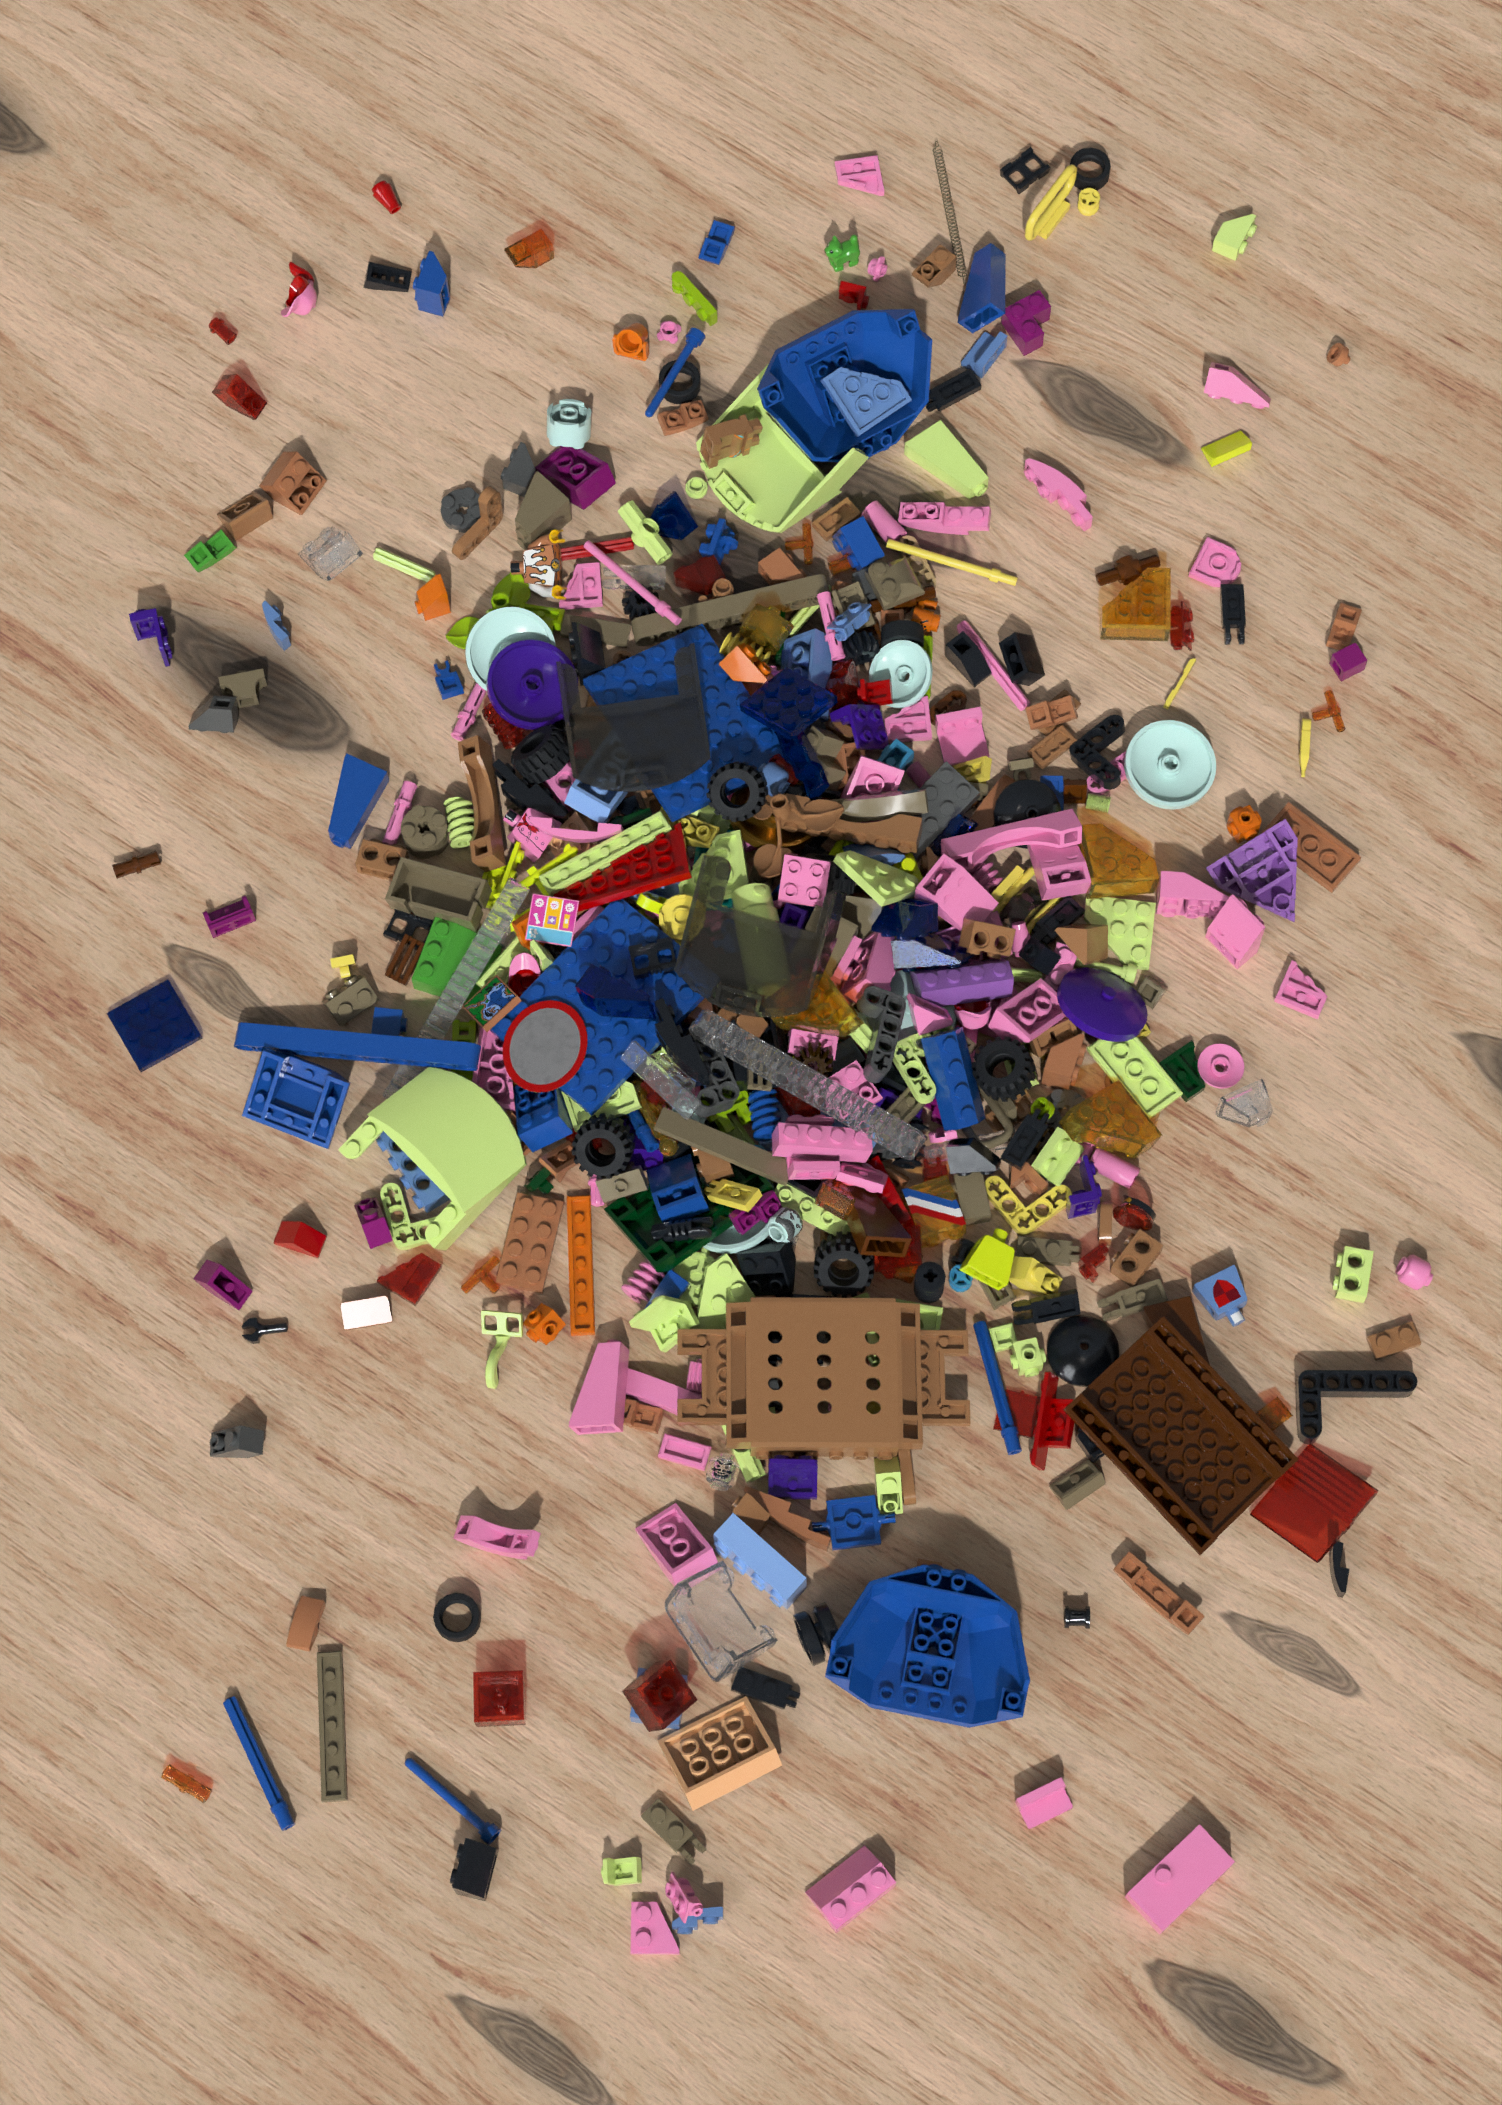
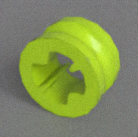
M1045 1097L1037 1098L1031 1106L1032 1115L1037 1108L1042 1110L1038 1116L1040 1120L1045 1113H1048L1050 1115L1049 1118H1051L1055 1111L1054 1104Z

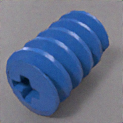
M771 1089V1091L754 1090L749 1093L748 1103L751 1104L749 1111L752 1113L750 1118L753 1122L752 1130L755 1131L753 1139L756 1141L772 1140V1133L777 1126L775 1123L781 1121L780 1116L773 1115L780 1112L778 1107H772V1105L778 1103L777 1098H771V1096L777 1094L775 1089Z

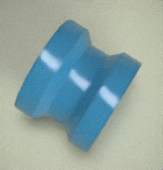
M962 1264L954 1266L949 1274V1285L956 1292H965L972 1285L973 1277L959 1270Z

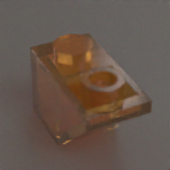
M542 228L504 249L514 266L518 268H537L554 259L553 244Z

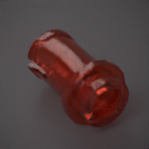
M216 317L209 323L212 334L216 333L227 345L234 342L237 334L224 324L223 319Z

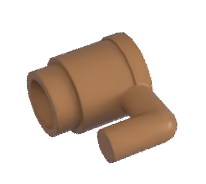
M724 578L718 579L712 588V598L708 600L733 595L734 588L731 582ZM704 595L698 599L699 603L708 601Z

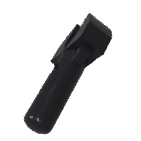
M249 1318L241 1326L242 1329L254 1328L257 1330L253 1334L242 1335L251 1344L260 1343L259 1339L265 1334L288 1331L287 1323L261 1325L258 1323L257 1318Z

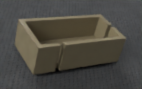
M401 857L385 900L391 909L411 914L412 911L416 916L434 920L435 917L441 918L477 932L483 916L481 908H486L492 889L485 879Z

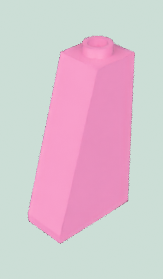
M611 1339L606 1343H598L569 1421V1427L578 1435L623 1432L629 1349L619 1340Z

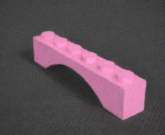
M1068 809L941 839V856L943 854L947 855L967 871L973 869L988 855L1008 847L1044 845L1064 848L1081 844L1082 825L1073 809Z

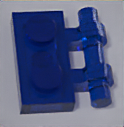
M958 814L950 820L946 830L936 837L931 850L935 855L941 857V839L974 832L979 824L973 819L970 820L968 817Z

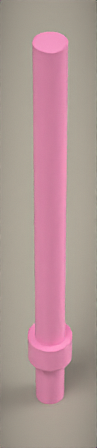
M590 540L585 542L584 548L655 607V611L659 615L668 618L675 625L680 624L682 618L671 610L669 604L664 600L660 601Z

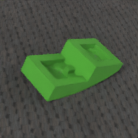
M220 530L207 542L203 543L200 541L184 556L197 572H201L225 558L236 549V546L224 531Z

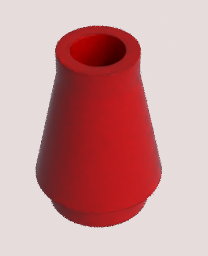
M384 180L372 188L373 197L390 214L400 210L401 206L390 183Z

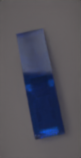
M789 713L775 727V732L784 759L791 762L795 777L803 781L807 797L816 800L830 785L812 745L794 716Z

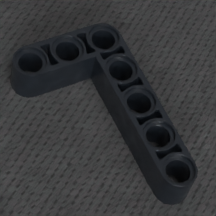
M1306 1370L1302 1372L1295 1386L1297 1435L1299 1440L1304 1444H1313L1319 1438L1322 1432L1321 1397L1406 1398L1415 1390L1418 1382L1417 1377L1411 1371ZM1329 1379L1335 1380L1338 1387L1330 1388L1326 1381ZM1354 1379L1359 1380L1362 1388H1354L1350 1381ZM1302 1380H1311L1314 1387L1306 1388L1302 1384ZM1375 1380H1383L1387 1387L1383 1389L1378 1388ZM1399 1381H1408L1411 1388L1405 1389L1401 1387ZM1311 1403L1315 1410L1308 1412L1303 1408V1404ZM1310 1426L1314 1428L1316 1434L1312 1436L1307 1435L1304 1432V1427Z

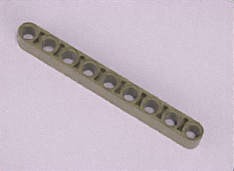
M813 575L671 609L682 618L679 625L673 624L668 618L662 617L658 613H653L633 619L631 626L636 645L647 646L664 642L700 624H703L706 630L710 631L760 619L762 616H765V609H767V617L780 614L781 610L786 613L819 605L817 594L830 592L825 575Z

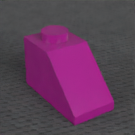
M210 1260L205 1261L193 1278L208 1292L237 1310L241 1309L253 1292L221 1264Z

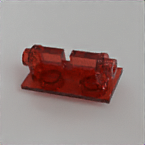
M1181 601V608L1180 606H1172L1169 611L1170 627H1178V629L1170 630L1171 646L1177 651L1181 650L1183 646L1192 651L1194 633L1190 622L1193 621V613L1191 608H1188Z

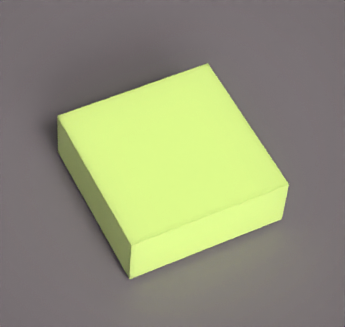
M1012 1323L992 1327L988 1330L995 1353L1012 1349L1013 1342H1017Z

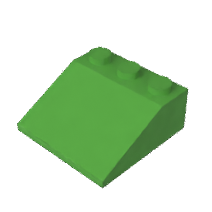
M435 917L411 979L413 987L419 991L465 1004L481 990L475 982L500 955L503 945L457 923Z

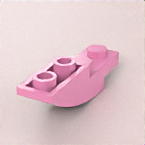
M1030 458L1025 460L1024 475L1028 481H1033L1037 486L1040 496L1046 498L1050 504L1057 500L1060 507L1069 512L1073 523L1077 527L1080 526L1084 532L1091 528L1093 516L1085 508L1087 495L1071 479L1051 466Z
M900 502L898 523L909 528L928 532L969 535V531H989L991 509L990 507H946L944 502Z

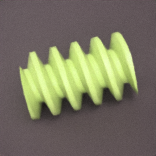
M452 797L444 801L448 832L450 833V845L453 849L468 847L474 831V826H472L474 818L471 817L474 815V810L469 809L473 806V803L462 797Z

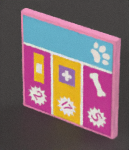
M533 894L525 940L532 941L534 939L541 943L571 947L579 901Z

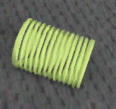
M1088 793L1085 809H1094L1100 812L1102 810V812L1108 813L1111 797L1105 795L1103 797V795L1097 794L1095 796L1094 793Z

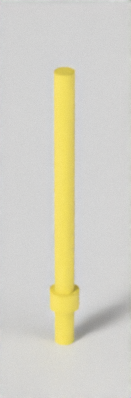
M888 538L887 548L987 577L989 581L995 583L1000 581L1013 586L1016 585L1018 577L1002 573L999 569L993 567L988 569Z

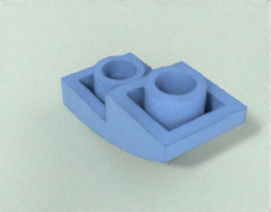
M264 601L262 607L268 628L278 645L285 651L291 644L289 640L290 633L282 626V613L275 605L270 606Z
M723 1907L703 1908L700 1916H688L686 1923H683L679 1917L672 1921V1929L677 1930V1934H693V1930H698V1920H703V1924H718V1920H723Z

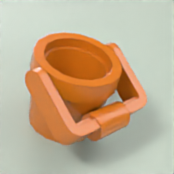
M634 323L622 329L619 334H614L612 339L614 353L646 361L649 356V345L646 342L648 331L646 327L640 323Z

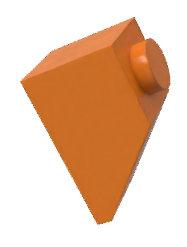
M441 574L435 575L416 592L418 600L414 601L418 614L422 613L425 621L451 613L447 591Z

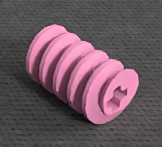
M987 856L973 869L967 871L991 894L1004 879L1003 877L995 879L999 871H990L994 864L993 862L985 864L989 857Z
M646 1259V1263L640 1262V1270L636 1269L633 1271L634 1277H628L627 1282L629 1285L623 1284L621 1286L623 1292L639 1304H641V1299L649 1301L646 1293L653 1294L655 1291L652 1285L658 1286L660 1284L658 1278L663 1279L665 1277L664 1272L657 1273Z

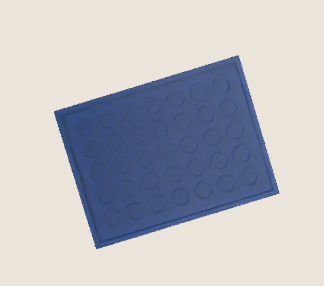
M703 624L583 679V685L672 822L709 805L710 799L707 798L706 794L709 792L707 785L716 770L726 764L737 761L739 763L747 762L748 765L757 767L756 770L763 763L768 764L770 762H774L783 769L793 765L792 757L742 682L733 681L719 665L725 657L719 653L720 649ZM730 779L725 786L726 796L748 785L742 779Z
M620 899L611 902L572 942V946L567 947L519 997L522 1001L490 1031L504 1042L507 1030L517 1015L527 1007L541 1001H559L575 1009L586 1027L587 1051L580 1069L571 1080L559 1087V1089L593 1116L660 1045L654 1025L659 1023L660 1020L655 1011L654 1001L663 998L666 1005H671L675 1014V1018H673L674 1023L678 1025L721 980L719 976L673 939L671 940L678 970L667 973L662 971V973L658 972V974L654 973V975L649 974V977L636 980L628 947L641 943L642 946L650 943L656 944L658 939L669 936L626 901ZM669 949L657 953L659 963H666L672 960L671 950ZM647 955L635 957L634 961L637 969L649 966Z

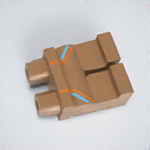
M744 414L739 416L738 419L705 427L700 452L709 469L716 467L720 459L726 457L734 458L740 454L742 456L748 455L750 447L759 445L760 440L757 433H761L763 427L758 417L748 420Z

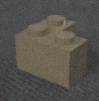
M812 725L791 766L815 786L837 791L846 771L839 767L834 760L844 741L833 732Z

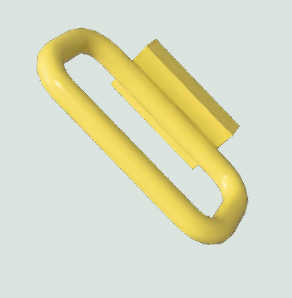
M1071 164L1064 169L1031 213L1025 227L1026 240L1032 241L1038 235L1047 240L1070 209V203L1066 202L1065 198L1072 190L1076 181L1077 167Z
M1017 865L990 894L999 903L993 912L998 911L1000 913L1035 875L1033 866H1030L1024 872ZM1063 897L1047 901L1026 925L1029 934L1032 933L1036 923L1053 909Z

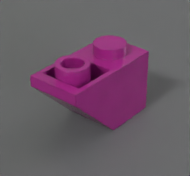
M377 1197L365 1198L354 1205L370 1249L393 1241Z

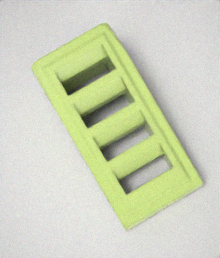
M534 939L530 941L531 955L535 957L541 973H543L555 959L549 950Z

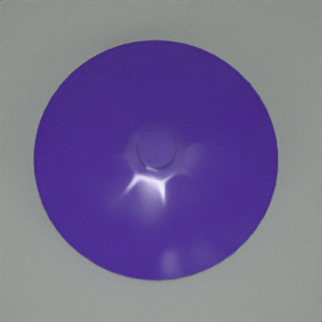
M522 640L508 645L497 654L489 668L486 687L493 708L504 720L523 729L536 730L546 725H555L566 717L577 697L578 678L572 662L560 649L544 641Z
M1089 967L1077 968L1068 972L1058 986L1057 999L1063 1013L1075 1026L1091 1036L1112 1042L1128 1041L1138 1036L1147 1022V1008L1139 993L1125 980L1108 971Z

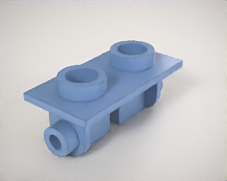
M860 602L850 604L844 613L834 618V621L827 626V629L835 630V638L838 641L847 640L855 632L854 629H859L869 621L870 612L868 609L872 605Z

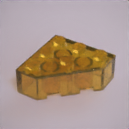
M1148 567L1134 582L1129 583L1122 589L1118 596L1102 607L1100 618L1101 640L1168 641L1171 630V568Z
M1101 823L1082 825V843L1078 844L1086 860L1091 878V884L1086 893L1087 899L1155 892L1159 882V875L1154 858Z
M819 961L761 1003L773 1022L785 1030L797 1029L846 1037L864 1024L833 978Z
M1119 1080L1070 1108L1059 1121L1060 1126L1066 1131L1073 1142L1081 1144L1083 1142L1095 1145V1148L1110 1152L1114 1150L1126 1153V1156L1136 1158L1150 1150L1162 1136L1161 1132Z

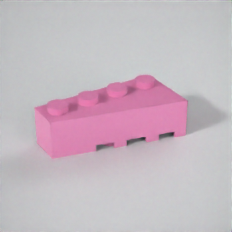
M480 1027L478 1045L481 1046L478 1069L473 1071L472 1082L488 1092L505 1112L509 1110L516 1116L513 1080L508 1075L503 1061L504 1042L490 1030L486 1032Z

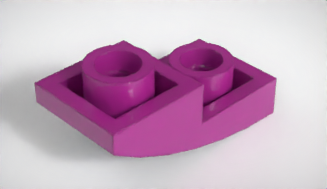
M774 1191L762 1194L763 1196L749 1212L735 1209L728 1215L738 1233L744 1235L760 1220L766 1224L769 1218L782 1208Z

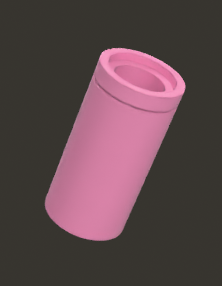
M873 501L863 510L861 516H864L867 523L886 543L888 538L899 541L901 537L907 535V531L878 501Z
M1099 1146L1090 1161H1093L1097 1173L1128 1189H1131L1141 1169Z

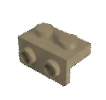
M859 581L842 589L831 591L833 607L835 610H839L840 615L852 603L869 604L862 584ZM871 607L868 609L870 612L869 621L859 629H854V633L877 624Z
M361 975L349 977L344 981L345 985L338 990L334 988L325 994L326 998L322 1003L324 1006H327L339 1026H343L379 1000L365 977Z

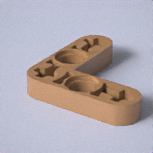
M492 486L486 487L478 498L481 517L452 548V554L460 560L468 557L499 525L503 518L500 493Z

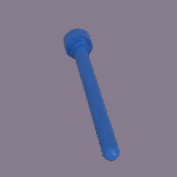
M690 328L687 333L685 347L645 411L647 417L650 418L654 415L693 349L701 346L706 338L705 334L699 329Z
M407 1758L405 1760L407 1768L479 1830L480 1839L487 1845H490L498 1837L501 1829L494 1823L490 1824L489 1822L485 1823L414 1759Z

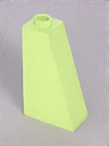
M941 420L905 443L904 454L909 459L969 500L975 496L979 497L986 492L989 477Z

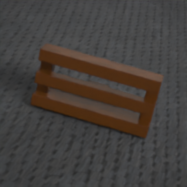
M405 934L385 976L407 986L417 966L425 943ZM411 941V943H410V945H409V947H408V949H407V951H406V953H405V955H404V957H403V959H402V961H401V963H400V965H399V967H398V969H397V971H396V973H395V975H394L393 972H394V970H395V968H396V966H397V964H398V962H399V960H400V958H401V956H402V954H403V952H404V950H405V948H406L408 942ZM417 944L419 948L402 979L400 976Z

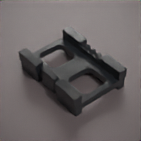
M1030 147L1021 154V157L1001 168L1000 176L1004 177L1018 194H1021L1037 178L1040 180L1048 174L1050 166L1048 164L1045 165L1033 153V149ZM1032 159L1041 165V168L1035 172L1030 171L1025 165ZM1015 171H1018L1025 178L1019 184H1015L1009 178Z
M395 909V913L383 936L395 942L398 940L401 942L405 934L412 937L417 927L424 928L430 932L433 920L423 917L421 919L419 916H413L412 913L409 915L406 912ZM396 919H401L408 923L403 933L391 930ZM416 944L414 949L418 950L419 945Z
M671 937L658 939L656 944L650 943L642 946L641 943L628 947L636 980L649 977V974L654 975V973L658 974V972L662 973V971L667 973L678 970ZM666 949L671 950L672 960L666 963H659L657 953ZM647 955L649 966L637 969L634 961L635 957Z

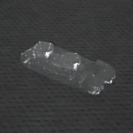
M620 566L640 584H643L646 589L651 586L653 590H665L666 566ZM608 567L603 568L605 576L618 577ZM606 579L602 583L603 588L631 589L622 579Z

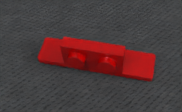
M1045 1371L1044 1379L1041 1381V1400L1037 1405L1038 1419L1037 1425H1035L1033 1430L1035 1439L1033 1448L1030 1451L1031 1465L1041 1471L1045 1470L1048 1448H1071L1074 1421L1063 1410L1074 1399H1056L1059 1378L1050 1371Z

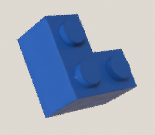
M864 516L843 526L832 536L834 539L832 543L836 551L841 552L843 556L848 554L849 564L852 568H856L857 571L870 566L885 556Z

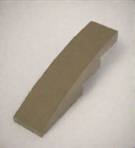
M926 789L882 791L880 794L857 795L855 798L831 800L844 806V811L839 819L849 822L885 820L898 814L913 816L929 812Z

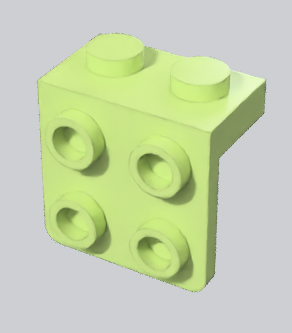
M664 1295L654 1298L652 1304L638 1311L634 1318L629 1321L632 1328L650 1331L662 1352H667L677 1344L678 1329H696L701 1325L689 1301Z

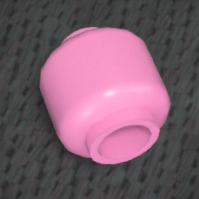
M1416 1255L1402 1257L1395 1270V1273L1398 1274L1399 1282L1414 1290H1419L1423 1286L1427 1287L1433 1278L1430 1263Z

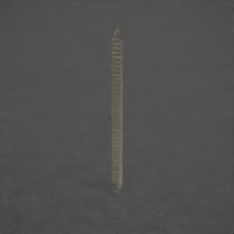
M935 142V147L933 148V152H934V149L936 150V147H939V143H938V146H936V142ZM937 158L935 159L936 164H944V160L940 159L936 162ZM940 172L938 173L939 183H940V181H942V179H944V178L947 177V174L942 173V175H946V176H945V177H940V176H939ZM940 183V187H941V185L946 186V185H948V183H946V184ZM942 194L943 204L944 202H946V200H949L951 198H945L946 196H951L950 194ZM948 207L945 208L946 213L955 215V213H952L954 212L953 208H950L947 211L946 209ZM945 213L947 222L948 220L955 221L953 223H950L951 225H949L948 222L947 225L949 227L958 229V227H956V220L947 218L948 215ZM949 229L951 238H959V234L950 232L951 229ZM955 246L953 247V251H954V252L962 253V254H963V252L955 251L954 248H956V247H955ZM957 258V259L963 260V261L958 262L959 264H956V265H957V266H960V267H965V268H966V266H964V265H965L964 259H962V258ZM958 272V276H960L959 273L966 274L965 276H967L965 272Z

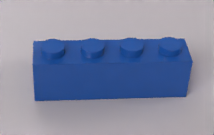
M963 1027L921 1038L930 1077L936 1086L935 1097L944 1131L959 1130L983 1121L986 1117L977 1082L972 1073L974 1070Z

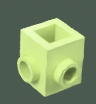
M1037 1338L1013 1342V1355H1010L1013 1370L1017 1369L1019 1376L1033 1377L1038 1375L1039 1371L1043 1369V1363L1046 1362L1044 1349H1039Z

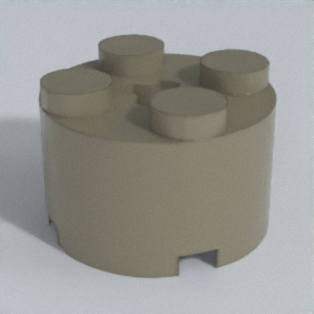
M416 805L404 816L401 823V833L404 844L411 855L420 859H429L432 856H438L446 849L449 842V832L446 819L439 810L430 806Z

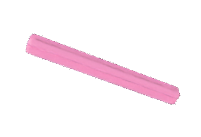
M966 620L960 622L957 625V631L959 633L964 631L978 646L992 672V676L1020 711H1024L1026 707L1030 706V701L1016 683L1011 682L1009 674Z

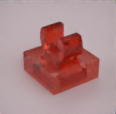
M936 1157L937 1165L935 1167H930L927 1159H924V1169L922 1171L924 1185L947 1181L946 1165L941 1166L942 1161L940 1157Z

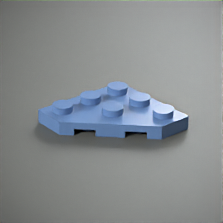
M840 367L820 380L856 437L912 400L902 383L898 380L885 379L877 375L851 371L847 368Z

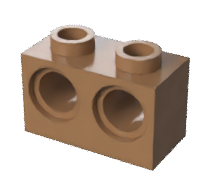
M363 839L355 862L357 873L392 881L398 863L392 865L389 864V861L392 859L400 860L401 857L409 859L408 851L398 844L390 846L383 844L377 839H370V841ZM369 854H377L376 858L367 859Z
M964 918L958 946L967 948L966 953L980 955V952L984 951L987 952V957L1000 959L1001 955L1010 957L1016 929ZM978 933V940L975 942L974 937ZM998 937V938H999V943H998V945L995 947V940H996V938Z
M1065 1017L1031 1042H1025L1029 1052L1040 1057L1049 1053L1052 1047L1079 1034L1076 1026Z
M1141 1229L1136 1234L1131 1233L1124 1243L1126 1248L1122 1253L1118 1251L1110 1261L1112 1264L1110 1272L1130 1287L1138 1284L1163 1248L1160 1242ZM1143 1244L1148 1248V1251L1139 1252L1135 1246ZM1126 1262L1131 1263L1134 1269L1127 1271L1123 1269L1122 1264Z

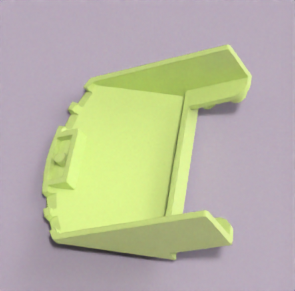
M767 365L713 424L738 419L739 416L744 414L748 420L758 417L763 427L762 432L757 433L760 440L759 445L750 447L748 455L742 456L740 454L734 458L726 457L720 459L718 465L710 469L700 452L703 436L696 442L702 462L700 463L701 468L706 474L709 486L719 500L732 513L749 524L770 532L782 533L842 492L840 488L869 457L864 451L852 448L826 475L814 461L800 450L763 408L757 388L768 367Z
M433 1067L425 1069L367 1114L369 1117L338 1149L346 1158H359L384 1131L451 1199V1202L431 1222L425 1231L427 1242L434 1249L444 1251L459 1238L527 1165L526 1157L521 1147V1139L516 1133L510 1117L500 1104L476 1083L454 1072Z

